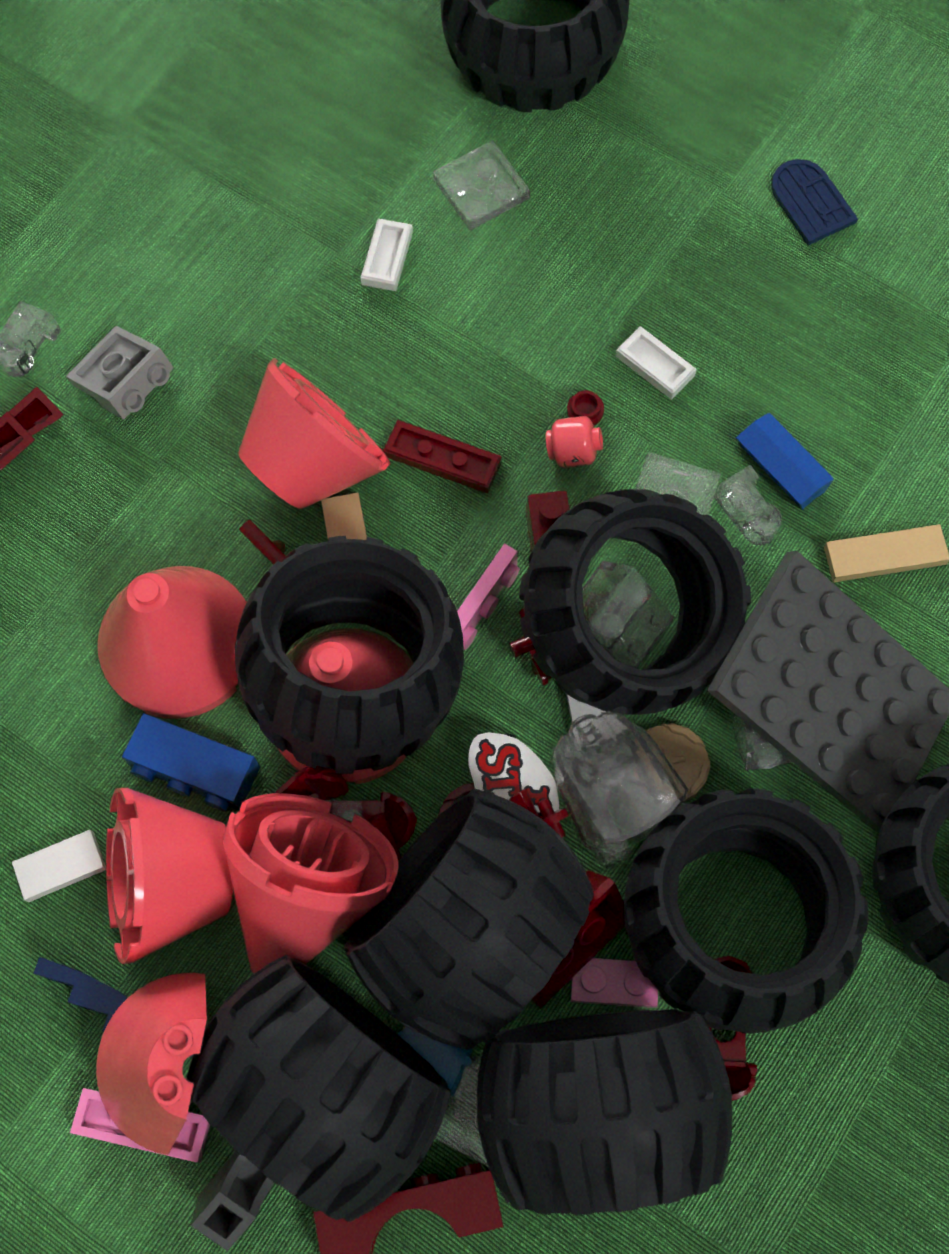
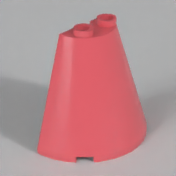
M202 973L173 974L159 978L138 989L113 1014L105 1028L98 1048L96 1065L97 1084L101 1100L108 1115L115 1125L132 1141L148 1150L169 1155L187 1119L194 1084L184 1078L182 1066L189 1056L200 1054L207 1020L205 974Z

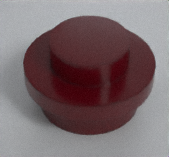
M588 390L580 391L568 401V418L587 416L594 426L603 418L604 403L596 393Z

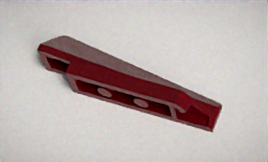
M39 387L34 388L10 411H7L0 417V471L36 440L33 435L64 415Z

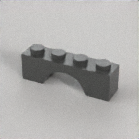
M235 1151L198 1195L191 1226L228 1251L256 1219L259 1209L274 1182L266 1177L246 1157Z

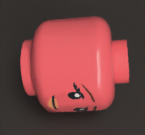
M587 416L556 420L552 425V429L546 431V447L549 459L555 460L561 468L591 465L596 459L597 451L603 450L601 428H594L592 421Z

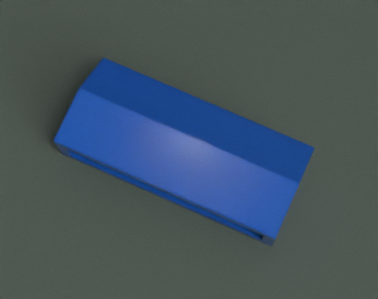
M770 412L754 421L736 437L738 444L802 510L814 499L825 493L834 480Z

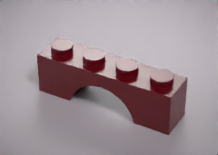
M481 1163L456 1168L457 1178L439 1182L437 1173L411 1179L412 1189L394 1192L377 1207L351 1222L341 1218L335 1220L328 1217L322 1211H315L313 1214L320 1254H373L376 1239L383 1226L394 1215L408 1209H424L436 1213L450 1224L458 1237L504 1227L493 1176L490 1170L483 1172Z

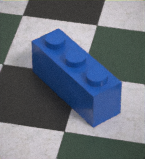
M145 713L142 714L122 755V758L131 767L130 773L148 782H153L155 777L168 782L166 787L173 792L189 797L191 792L205 797L204 803L226 812L228 806L240 811L241 804L245 801L260 769V765L252 755Z

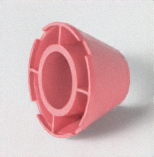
M273 358L268 363L238 451V455L243 463L264 485L290 505L298 509H304L388 468L390 461L382 449L362 428L358 430L345 417L346 412L286 363L283 362L278 367L276 365L278 362L276 358Z
M116 788L109 810L110 812H117L115 827L107 829L106 840L107 902L110 928H119L121 943H114L116 956L121 964H128L226 916L231 906L233 886L223 842L226 829L223 822L130 788Z

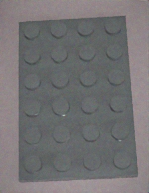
M798 551L786 552L707 689L716 699L875 832L880 831L894 803L914 783L949 715V688Z

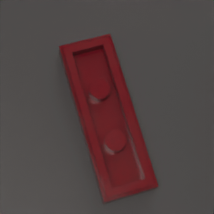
M398 419L383 449V452L389 459L487 494L502 463V456Z

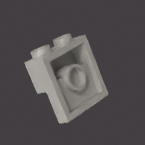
M115 326L66 377L74 387L94 397L102 408L124 420L131 412H138L143 407L145 397L156 386L166 384L170 377V371L174 367L159 347Z

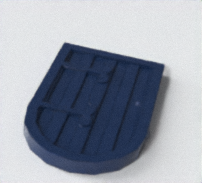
M794 159L783 163L775 171L771 187L774 197L807 245H811L857 223L858 217L826 172L818 164L809 160Z

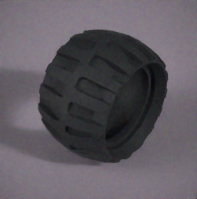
M441 0V21L445 41L450 55L464 79L477 93L481 91L486 95L490 102L501 107L507 105L518 108L520 112H532V110L538 109L557 110L566 103L573 100L579 101L588 95L595 84H599L615 62L626 33L629 16V0H569L582 9L576 17L552 25L526 26L506 22L487 12L488 7L499 0Z
M626 489L600 494L577 504L561 515L540 537L529 556V568L521 579L519 599L524 601L525 616L520 619L524 638L531 639L537 652L533 655L534 660L545 675L551 676L557 681L560 690L575 700L602 711L616 714L640 715L661 712L684 704L697 697L707 685L712 683L746 624L747 606L751 604L750 585H746L742 569L745 563L738 548L732 547L724 535L726 530L712 516L701 515L696 512L698 507L695 504L675 495H661L647 489ZM610 538L639 543L658 556L673 577L680 603L677 631L665 653L642 670L615 660L595 640L584 615L583 581L591 558Z
M346 536L329 537L326 542L310 545V543L304 544L294 549L282 563L277 561L264 574L256 590L249 597L241 615L235 645V666L240 691L250 715L259 724L263 734L282 752L288 750L292 753L298 762L314 769L316 766L335 769V772L338 774H353L354 770L368 768L376 771L394 764L398 757L403 754L407 757L430 739L435 729L443 723L451 710L459 690L464 665L463 634L460 619L455 605L440 578L432 569L427 570L420 564L417 556L404 548L398 550L385 545L383 540L367 537L366 540L346 539ZM333 623H357L388 633L407 650L413 665L402 677L380 688L346 691L322 686L297 671L286 653L294 642L312 629Z
M949 764L934 769L913 783L890 809L876 840L872 879L873 888L878 892L881 902L879 909L881 917L887 929L892 928L903 943L904 947L902 950L917 965H924L933 971L939 980L949 984V904L940 893L932 864L936 834L945 819L949 818Z
M748 788L742 793L734 794L732 790L724 789L702 795L694 802L678 807L667 815L647 836L637 852L628 875L624 900V923L626 934L633 949L634 959L644 977L650 979L660 992V997L672 1008L682 1011H696L702 1015L708 1027L717 1030L739 1031L744 1034L769 1032L794 1025L815 1014L838 994L850 978L861 956L862 940L868 926V902L865 896H861L860 891L864 879L856 858L849 857L841 844L843 841L842 835L831 823L825 825L820 819L810 813L811 807L794 798L786 801L773 797V792L770 790ZM741 851L767 860L790 880L803 903L807 927L801 958L795 966L775 973L760 975L733 971L707 956L686 931L677 903L679 873L688 863L711 852Z
M473 789L467 795H462L455 800L411 844L398 861V872L390 893L353 925L344 950L361 983L371 996L395 1019L430 1039L466 1050L473 1049L476 1044L486 1043L495 1037L499 1030L509 1022H512L551 979L555 969L574 945V940L581 926L585 924L589 914V904L593 899L594 893L588 876L574 852L546 822L508 799L493 793Z
M284 955L254 973L225 1000L206 1027L200 1054L193 1055L186 1077L188 1082L194 1084L191 1100L196 1103L210 1125L215 1127L240 1155L246 1157L275 1184L282 1186L304 1204L324 1212L330 1218L335 1220L341 1218L347 1222L359 1218L384 1202L413 1174L435 1140L446 1113L451 1093L448 1083L435 1071L432 1065L420 1056L402 1037L383 1023L382 1020L344 990L329 981L325 976L311 969L300 960L290 958L288 955Z
M673 1009L601 1013L555 1019L506 1029L498 1032L495 1037L487 1041L483 1049L478 1072L477 1124L489 1170L506 1202H510L513 1208L550 1215L553 1213L590 1215L613 1211L624 1212L678 1202L679 1199L709 1191L711 1186L721 1183L731 1147L732 1095L720 1049L701 1014H698L696 1011Z

